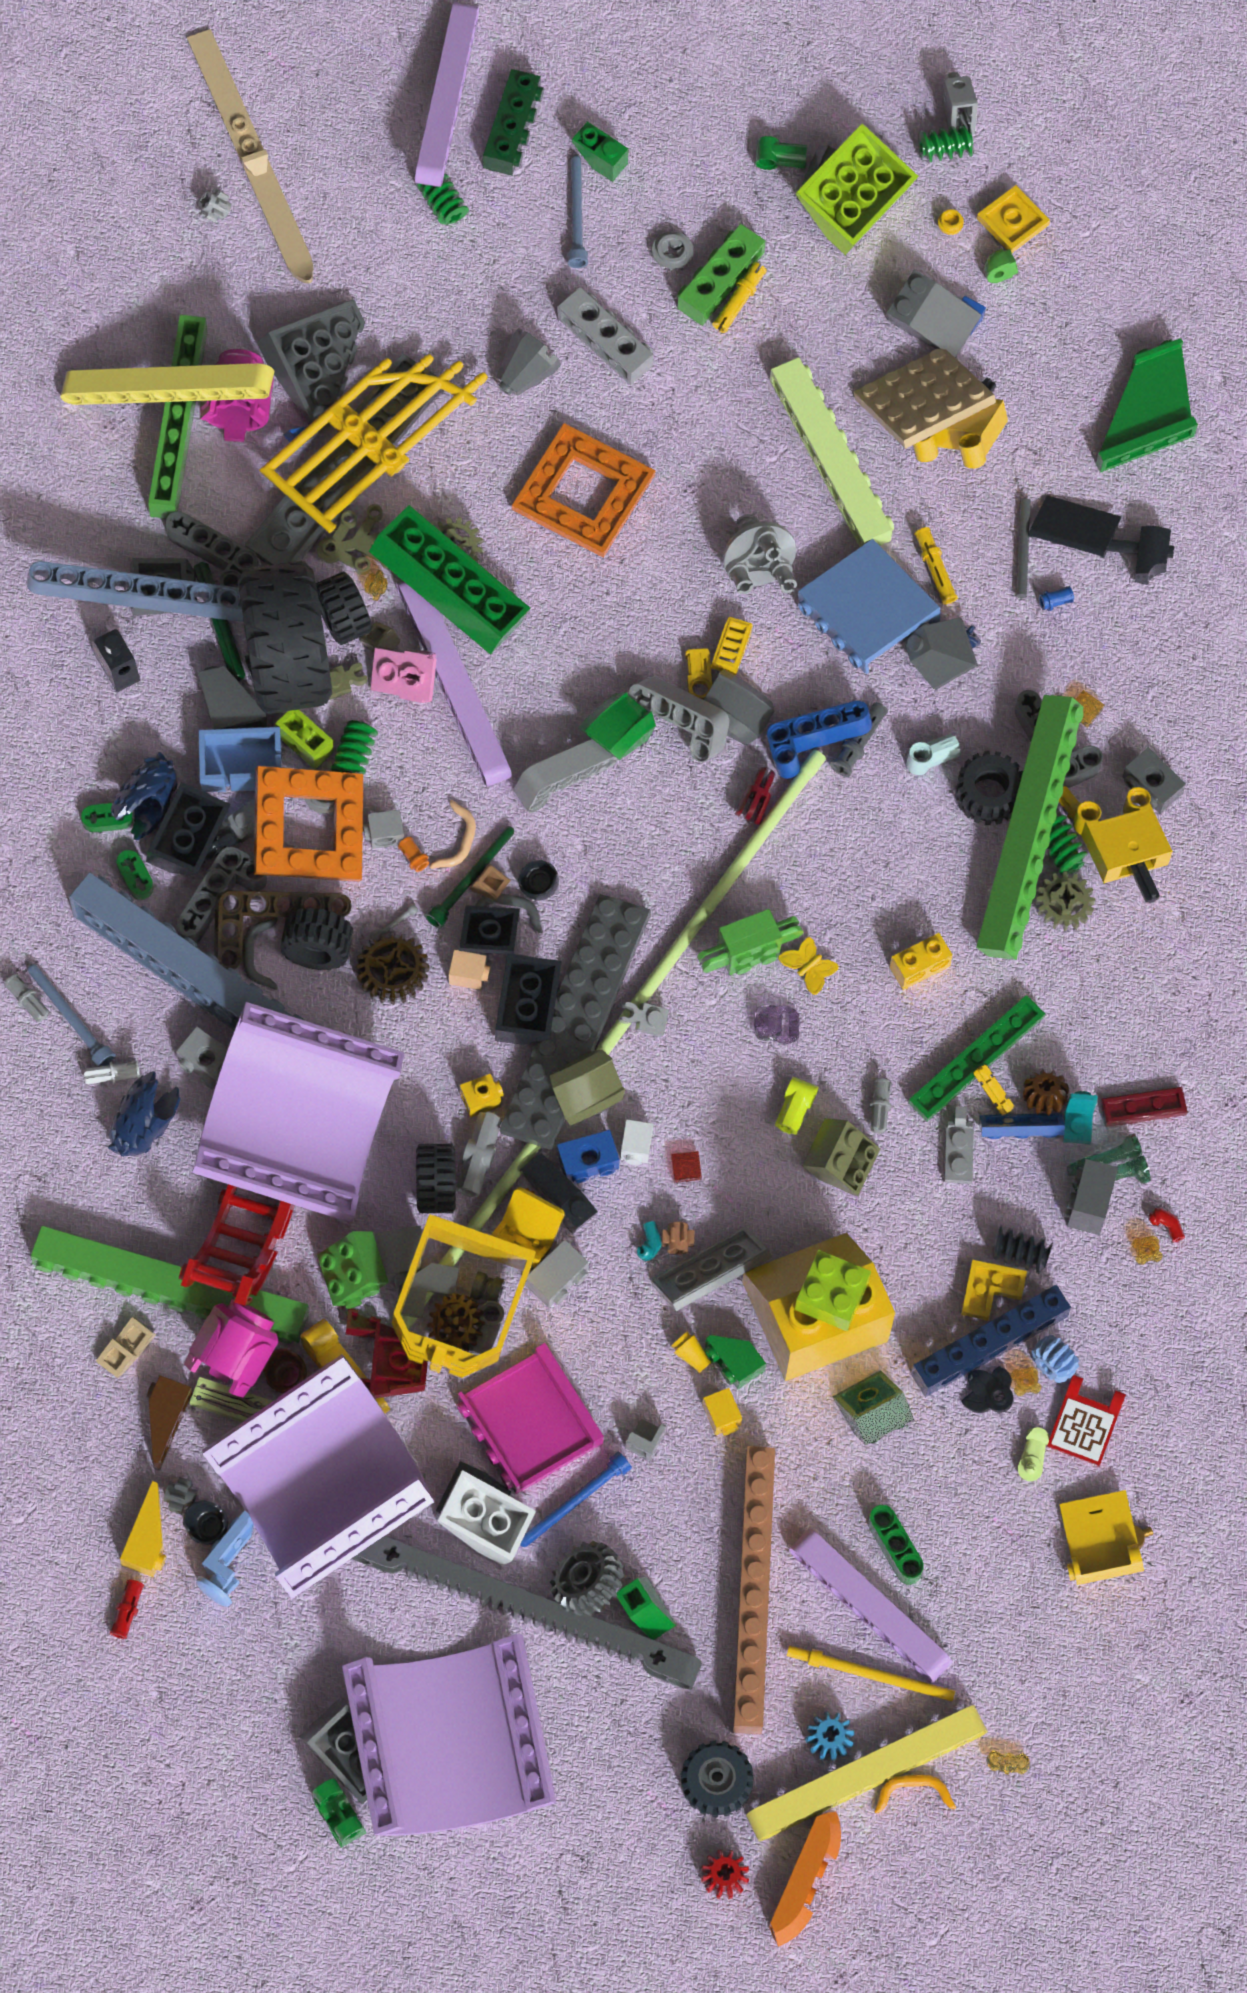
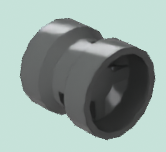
M478 1271L470 1297L476 1300L483 1298L488 1302L494 1301L499 1303L505 1279L499 1277L493 1279L488 1277L486 1273Z

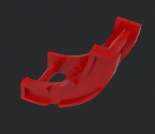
M228 1184L227 1189L223 1188L218 1199V1204L221 1206L206 1240L198 1253L193 1258H189L188 1264L184 1263L182 1265L179 1279L182 1280L181 1286L189 1287L196 1281L231 1292L232 1296L236 1297L234 1303L248 1306L253 1300L250 1295L257 1296L278 1254L273 1249L277 1239H284L295 1205L280 1201V1204L274 1207L235 1195L238 1187ZM231 1205L270 1217L273 1224L269 1234L265 1233L263 1236L225 1224ZM220 1234L258 1245L261 1252L258 1257L250 1258L215 1247ZM210 1257L247 1268L249 1272L242 1276L207 1265Z

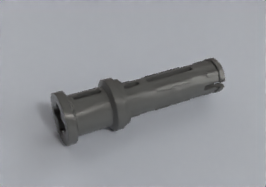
M874 702L869 711L872 719L871 730L864 735L845 741L841 746L842 750L838 757L830 762L831 768L837 774L850 777L853 772L852 768L857 760L863 758L864 747L884 716L888 713L887 708L882 704Z

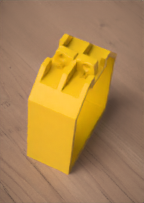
M429 1214L392 1318V1326L408 1359L420 1364L423 1363V1360L431 1362L429 1370L440 1373L443 1366L450 1369L449 1374L460 1378L498 1362L536 1251ZM428 1238L523 1271L496 1347L480 1355H475L408 1331L401 1313Z

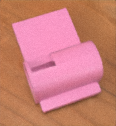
M375 648L370 690L398 695L400 699L420 703L431 702L437 660L436 653L423 650L399 652Z

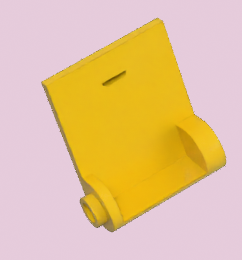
M1126 1490L1059 1504L1072 1563L1067 1564L1070 1581L1076 1580L1077 1585L1144 1571Z

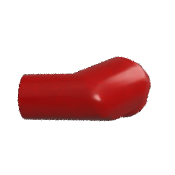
M1163 1207L1155 1208L1154 1211L1149 1213L1148 1219L1150 1223L1156 1226L1161 1223L1166 1226L1172 1242H1178L1185 1238L1179 1219L1175 1214Z

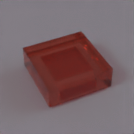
M699 1151L671 1154L674 1183L702 1180Z

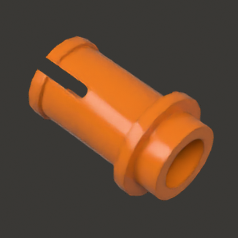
M411 836L404 838L397 846L410 862L409 867L411 870L420 872L429 865V857L421 852Z

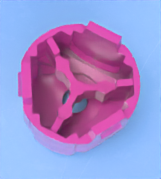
M230 349L219 355V360L215 365L264 364V361L258 354L252 351ZM274 378L269 397L264 399L201 401L200 419L220 429H224V441L244 442L247 431L260 429L269 420Z
M232 1298L229 1305L224 1303L214 1305L189 1349L190 1352L183 1364L195 1373L201 1362L211 1367L210 1375L226 1384L230 1379H233L234 1381L229 1392L244 1398L250 1387L255 1385L279 1341L276 1332L271 1329L275 1323L273 1319L250 1305L244 1306L234 1303L235 1299Z

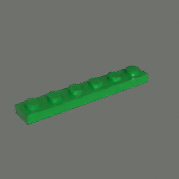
M1026 995L908 1100V1104L928 1122L976 1079L973 1072L978 1067L987 1065L989 1068L1045 1018L1046 1013Z

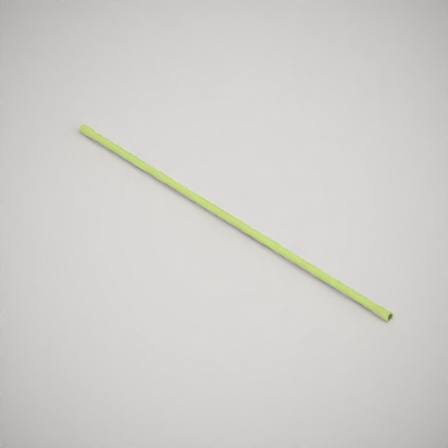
M812 750L800 767L799 773L791 781L630 1001L638 1009L640 1004L647 1003L804 786L824 763L826 757L821 752ZM625 1008L619 1017L629 1018L630 1011ZM617 1019L595 1050H603L609 1055L631 1023L623 1024ZM527 1142L466 1227L477 1231L482 1229L522 1174L519 1170L533 1159L541 1148L540 1146ZM451 1246L439 1264L454 1267L465 1250ZM427 1292L425 1305L434 1293ZM401 1315L409 1331L418 1318Z

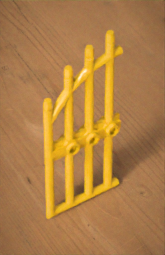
M430 354L423 356L420 362L415 363L408 371L383 374V371L385 372L392 364L389 358H385L261 467L259 472L327 532L331 533L336 528V524L331 521L383 473L386 472L392 477L404 468V465L410 460L405 454L463 401L472 406L477 401V398L472 393L479 388V385L481 386L485 383L488 376L481 372L474 377V380H471L461 388L449 382L454 377V374H457L463 368V364L459 360L450 365V368H447L439 376L421 373L434 360ZM410 382L428 385L378 431L367 422ZM393 383L360 414L348 405L370 385ZM442 389L454 395L398 447H395L386 439L390 433L438 390ZM328 422L339 431L286 480L274 471ZM346 439L358 448L307 495L303 496L294 488L299 481ZM365 456L376 464L368 474L324 513L312 504Z

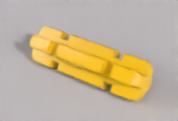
M987 1065L978 1067L973 1074L978 1082L983 1083L981 1087L992 1103L997 1104L996 1109L1001 1115L1011 1112L1014 1104L1009 1098H1005L1007 1094L995 1076L991 1077V1070Z

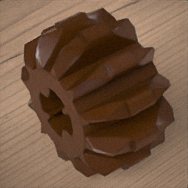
M1042 1069L1040 1074L1032 1072L1030 1079H1026L1024 1082L1023 1101L1027 1102L1028 1109L1036 1108L1037 1115L1041 1111H1045L1048 1116L1052 1110L1059 1113L1062 1106H1066L1069 1086L1065 1083L1064 1075L1056 1076L1055 1070L1051 1073H1046Z

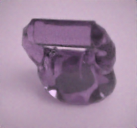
M758 1006L754 1018L755 1036L762 1041L773 1040L782 1044L796 1042L799 1038V1013L796 1009L789 1006ZM783 1013H789V1037L782 1035Z

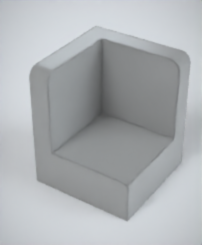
M641 1419L634 1432H631L626 1440L625 1449L651 1461L666 1433L667 1426L661 1423L660 1427H657Z

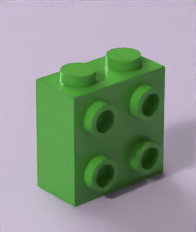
M352 1231L317 1254L333 1306H345L347 1309L357 1307L362 1304L361 1300L378 1294L380 1292L379 1289L389 1283L373 1231Z

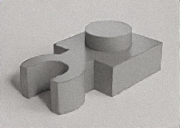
M631 1002L621 1005V1007L627 1008L630 1011L629 1018L619 1017V1022L623 1024L636 1022V1031L657 1037L664 1036L669 1009L647 1003L640 1004L639 1009Z

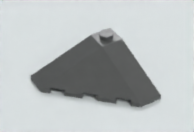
M354 299L270 331L257 342L267 365L274 369L275 377L309 425L336 402L338 396L341 397L344 393L348 380L345 372L348 364L351 365L358 348V345L355 344L357 334L363 332L365 321Z

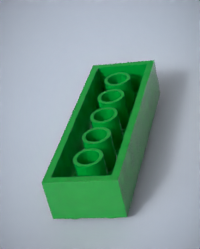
M410 505L377 536L368 551L490 655L522 623L531 609Z

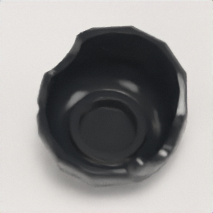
M543 860L530 861L522 868L518 884L526 897L536 901L546 900L554 895L558 889L559 875L550 862Z
M207 1500L193 1502L186 1509L183 1526L190 1538L196 1543L212 1545L217 1540L222 1539L227 1533L229 1520L224 1509L218 1504Z

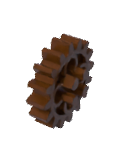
M452 1293L451 1298L443 1296V1304H434L437 1309L436 1313H429V1316L433 1318V1322L428 1323L427 1327L432 1328L433 1331L428 1334V1337L469 1352V1344L477 1345L476 1335H483L479 1331V1326L485 1325V1322L479 1320V1317L484 1314V1311L477 1309L479 1306L477 1301L471 1300V1297L464 1294ZM447 1316L454 1318L453 1322L448 1321ZM459 1326L465 1329V1333L458 1330Z

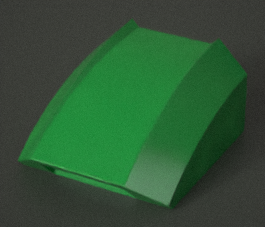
M627 692L613 694L599 705L578 728L620 761L649 740L656 724L652 711H647L628 696Z

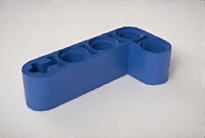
M852 701L772 724L767 730V738L778 775L786 779L795 777L800 771L797 753L864 735L871 730L872 719L866 703L863 701Z

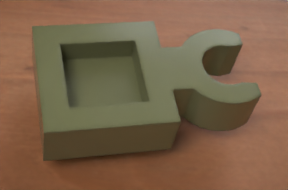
M361 663L353 664L348 671H344L342 665L329 669L332 685V695L329 700L351 693L350 685L352 684L362 686L367 683L366 675L362 677L355 676L356 672L363 670Z

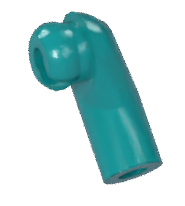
M655 1221L643 1224L646 1240L641 1247L638 1246L636 1251L637 1256L643 1261L652 1260L662 1247L661 1237Z

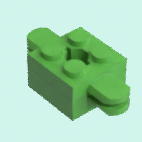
M770 909L720 927L717 946L700 952L697 958L700 963H703L701 967L704 973L725 966L729 975L734 973L740 975L750 971L752 966L757 964L767 965L774 962L780 955L781 944L799 938L804 932L801 926H797L799 921L796 916L776 923Z

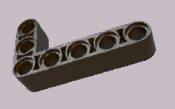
M222 891L215 900L214 956L220 961L219 964L226 969L230 967L235 970L239 967L242 961L243 916L286 917L292 911L305 909L304 903L306 899L313 897L317 903L316 909H324L334 912L331 907L333 900L340 898L344 906L342 911L336 914L345 917L351 911V900L346 895L340 893ZM228 895L233 896L236 901L235 907L230 911L223 907V900ZM255 896H259L263 901L262 908L258 911H253L250 907V901ZM285 896L288 898L290 906L288 910L281 912L277 907V902L281 897ZM226 923H232L235 927V933L230 938H226L222 934V928ZM226 950H231L234 954V961L230 965L223 964L221 959L222 954Z

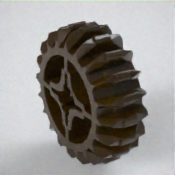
M390 932L387 939L381 933L379 935V942L371 938L369 940L370 947L363 945V954L357 956V962L360 964L355 966L356 972L359 973L357 981L358 983H363L362 990L364 992L370 991V998L372 999L380 995V1003L382 1004L386 1001V998H390L392 1005L396 1003V998H400L401 1002L405 1003L407 994L411 998H415V990H423L422 982L428 981L426 972L430 970L429 964L425 963L428 961V956L422 953L423 946L421 944L414 946L415 939L413 937L406 942L404 933L399 936V939L395 938L394 932ZM392 951L391 954H389L388 956H379L383 953ZM402 953L412 960L415 968L409 967V964L401 960ZM395 961H396V966H397V967H395V968L393 969V971H391L390 976H389V970H388V969H391V968H392V965L394 966ZM370 968L376 969L377 973L384 976L383 983L373 977ZM405 980L404 983L394 985L396 981Z

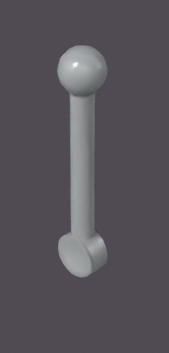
M409 905L406 912L380 931L371 932L370 939L373 938L379 942V935L381 933L385 934L409 915H415L418 908L415 905Z

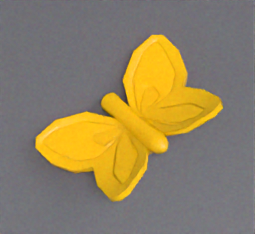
M807 937L801 943L798 951L789 950L783 952L778 956V960L784 966L791 969L801 968L797 971V974L803 976L806 973L804 978L806 988L811 994L817 995L825 984L824 978L834 974L839 969V965L828 959L821 960L822 955H816L817 947L811 937Z

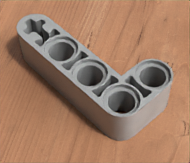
M648 676L630 687L629 696L647 711H652L654 715L692 733L690 753L696 761L706 762L723 751L729 728V717L723 709L655 676Z
M590 739L527 768L520 776L514 792L528 813H534L547 804L553 793L607 770L615 765L618 759L593 739Z

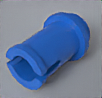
M1066 586L1051 592L1045 590L1038 597L1039 604L1042 610L1052 611L1053 607L1074 602L1072 588Z

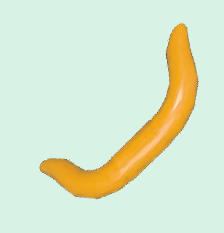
M905 1775L887 1781L882 1787L875 1813H880L887 1806L891 1793L900 1787L930 1786L938 1791L942 1801L949 1808L956 1809V1805L951 1798L947 1786L939 1778L931 1775Z

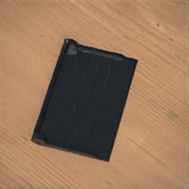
M1047 495L1030 528L1029 537H1036L1105 558L1107 549L1122 516Z

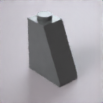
M211 666L205 668L202 672H198L199 683L212 730L267 727L265 712L259 708L257 702L225 666Z

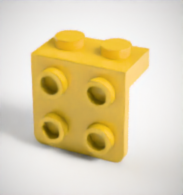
M517 1187L512 1194L503 1220L492 1232L491 1236L536 1251L532 1267L536 1268L550 1252L565 1213L561 1208L522 1187Z

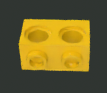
M937 933L893 955L889 968L902 990L950 967L953 955L941 934Z

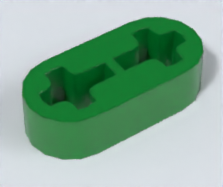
M112 803L95 804L83 809L81 821L83 827L89 832L123 830L132 824L133 813L131 812L129 815L126 813L123 820L118 821L111 814ZM91 814H96L98 818L94 824L90 821Z
M133 850L121 852L117 857V868L130 894L137 900L149 898L153 893L154 887L152 878L142 859ZM126 859L133 862L134 872H131L127 865L124 866ZM139 877L141 883L146 884L144 891L137 888L136 878Z

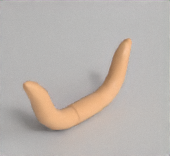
M450 800L451 808L466 823L460 849L452 857L434 861L430 865L431 869L454 867L464 861L471 849L476 831L475 819L469 810L454 800Z

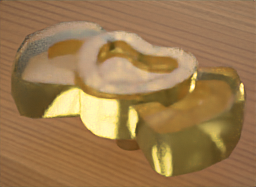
M992 1750L986 1758L988 1768L992 1771L999 1770L1007 1775L1010 1772L1024 1774L1030 1767V1760L1024 1753L1015 1756L1012 1753L1001 1754L996 1750Z

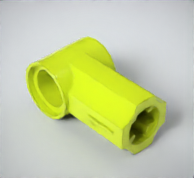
M793 1076L786 1090L785 1101L775 1126L782 1132L797 1135L807 1109H810L814 1102L819 1086Z

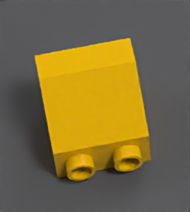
M847 1232L755 1267L743 1274L742 1283L785 1381L881 1345L889 1340L895 1316L894 1308L873 1261ZM818 1249L871 1271L869 1283L848 1332L795 1310L796 1300Z

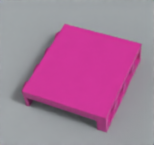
M546 1343L535 1348V1354L468 1393L463 1394L462 1391L458 1393L459 1403L456 1406L464 1419L467 1417L473 1424L471 1431L478 1442L483 1440L488 1448L485 1453L493 1466L498 1464L503 1472L500 1474L501 1480L507 1489L512 1487L516 1494L603 1444V1434Z

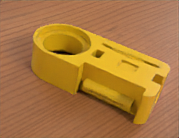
M689 649L685 654L688 664V693L703 700L712 687L710 652L708 649ZM697 684H703L707 687L708 691L704 695H697L692 689Z

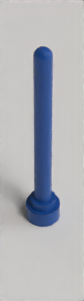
M619 1451L609 1458L610 1462L606 1464L607 1468L525 1533L520 1546H529L612 1477L624 1476L629 1472L632 1467L627 1459Z

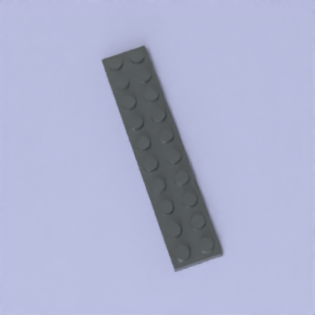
M402 353L387 373L408 371L417 362ZM426 368L421 372L422 374L437 376ZM410 382L367 422L378 431L428 385ZM393 383L376 385L355 412L360 414ZM442 389L429 398L390 433L386 439L396 446ZM346 439L299 481L294 488L303 496L307 495L358 448ZM365 456L312 504L324 513L368 474L376 464ZM285 495L245 543V547L252 550L257 558L268 565L300 561L326 530Z
M602 894L599 895L557 993L550 1040L536 1042L499 1129L501 1134L543 1148L553 1149L565 1117L552 1088L549 1075L588 1051H594L651 916L650 909Z

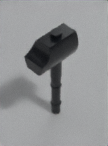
M1141 526L1139 542L1112 539L1107 551L1137 554L1135 582L1148 585L1153 577L1166 572L1168 558H1173L1174 545H1169L1171 529L1159 526Z

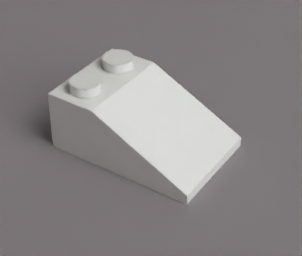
M462 1470L437 1522L478 1553L500 1565H505L513 1560L536 1511Z

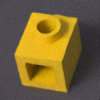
M491 1074L460 1085V1096L470 1118L479 1115L480 1112L484 1113L501 1107V1097L504 1096L503 1090L498 1080L493 1081Z

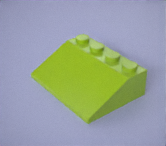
M862 123L795 195L825 237L846 256L912 186L919 176Z

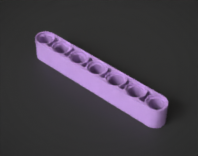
M808 1528L789 1548L790 1553L798 1562L928 1682L933 1683L950 1666L952 1660L948 1654L814 1530Z

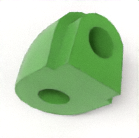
M1001 248L990 254L986 259L984 271L990 283L1002 282L1018 273L1016 260L1010 249L1003 250Z

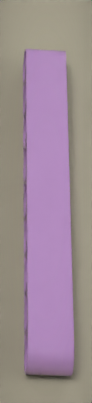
M453 2L418 158L415 183L442 186L477 27L479 6Z
M404 581L397 582L396 587L424 651L436 653L435 676L484 785L488 787L512 778L505 755L440 612Z

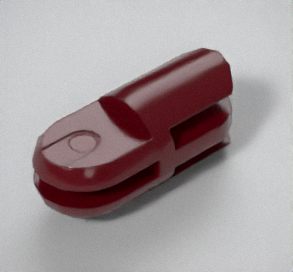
M760 767L752 785L746 786L735 812V815L739 817L748 797L751 798L744 815V819L749 821L758 802H761L754 820L756 825L760 824L771 798V794L768 791L775 777V772L771 769L762 788L759 787L767 767Z

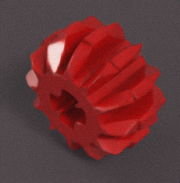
M721 1849L717 1850L718 1860L712 1855H708L707 1861L710 1865L704 1864L701 1866V1871L707 1873L701 1877V1883L711 1882L707 1886L706 1892L711 1893L716 1888L717 1899L722 1897V1892H726L727 1898L732 1899V1889L738 1894H742L743 1888L740 1884H748L749 1878L743 1875L749 1872V1866H740L744 1861L743 1856L733 1860V1850H729L727 1857H724ZM721 1869H727V1873L729 1871L732 1872L729 1880H723V1876L721 1878L718 1877Z

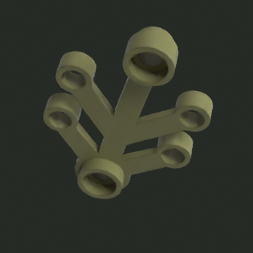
M377 504L370 505L367 508V517L353 539L346 541L343 540L349 529L354 528L357 524V515L350 510L343 512L341 524L334 535L319 542L317 546L318 557L330 564L340 561L355 569L359 575L368 574L371 570L370 560L366 557H359L357 559L346 552L356 550L381 563L368 552L377 536L381 533L369 535L376 522H379L383 517L381 506ZM372 511H378L379 515L372 516L370 513ZM352 517L354 520L346 522L345 518ZM327 547L335 548L332 552H328L325 549ZM364 563L367 567L360 569L358 565ZM381 563L382 567L388 569L383 563Z

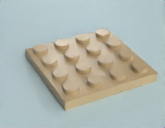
M935 349L931 353L911 361L907 365L854 391L855 400L905 449L996 403L995 395L946 349Z

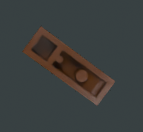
M159 1375L156 1383H151L146 1396L149 1398L154 1468L159 1471L193 1395L190 1386Z

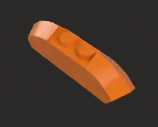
M837 1811L824 1813L815 1818L770 1922L769 1929L778 1947L796 1937L805 1928L813 1915V1912L804 1905L805 1903L811 1905L817 1891L816 1888L812 1887L816 1877L822 1879L828 1862L823 1861L824 1858L836 1860L840 1850L841 1826Z

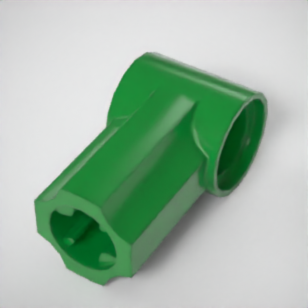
M772 136L760 137L757 140L755 165L763 170H773L778 166L805 168L807 145L781 143Z

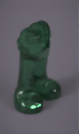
M1135 1133L1126 1136L1123 1143L1117 1147L1076 1160L1067 1166L1068 1176H1075L1077 1167L1083 1168L1086 1159L1110 1164L1131 1158V1161L1115 1166L1118 1167L1115 1181L1127 1177H1135L1141 1184L1151 1182L1149 1168L1145 1156L1142 1155V1148ZM1073 1182L1072 1186L1075 1192H1077L1079 1184Z

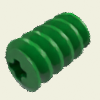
M960 125L957 132L956 128L951 126L949 127L948 134L944 128H940L938 135L934 129H931L928 132V136L924 131H920L918 133V147L921 160H923V156H926L929 163H932L933 155H937L939 161H942L944 153L947 154L949 160H952L954 152H957L959 158H962L964 150H967L969 157H972L973 137L970 127H968L967 131L964 125Z
M444 174L441 187L417 183V188L422 192V196L427 200V204L432 208V212L437 216L439 223L443 225L456 223L469 212V208L463 206L464 200L458 198L459 192L453 190L454 184L448 182L449 176L447 174Z
M357 720L348 721L344 727V734L341 736V744L337 748L338 753L334 757L335 763L332 765L331 771L364 775L366 769L360 765L369 764V759L364 756L372 754V750L367 746L375 745V740L371 737H376L378 731L364 722Z
M1066 815L1056 816V820L1051 828L1050 843L1047 848L1050 850V857L1055 859V866L1060 868L1059 873L1062 876L1064 872H1067L1069 875L1079 870L1085 864L1083 859L1088 855L1087 851L1078 853V850L1083 845L1082 842L1073 844L1078 835L1076 833L1068 835L1067 832L1072 829V825H1062L1067 819Z

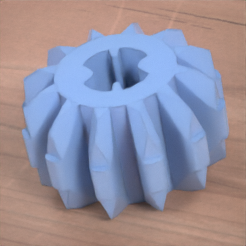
M1053 1335L1046 1336L1040 1340L1031 1351V1357L1036 1363V1367L1042 1371V1374H1046L1050 1380L1054 1379L1058 1383L1065 1382L1068 1378H1071L1079 1367V1359L1074 1355L1075 1352L1061 1338H1056Z

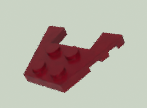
M348 1309L345 1335L374 1338L371 1379L360 1378L373 1397L376 1399L425 1391L428 1361L423 1360V1363L420 1364L409 1360L394 1328L382 1324L381 1319L373 1316L367 1318L358 1314L356 1309Z

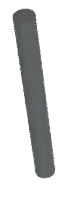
M1027 498L1020 500L1016 597L1021 599L1027 597L1031 500Z

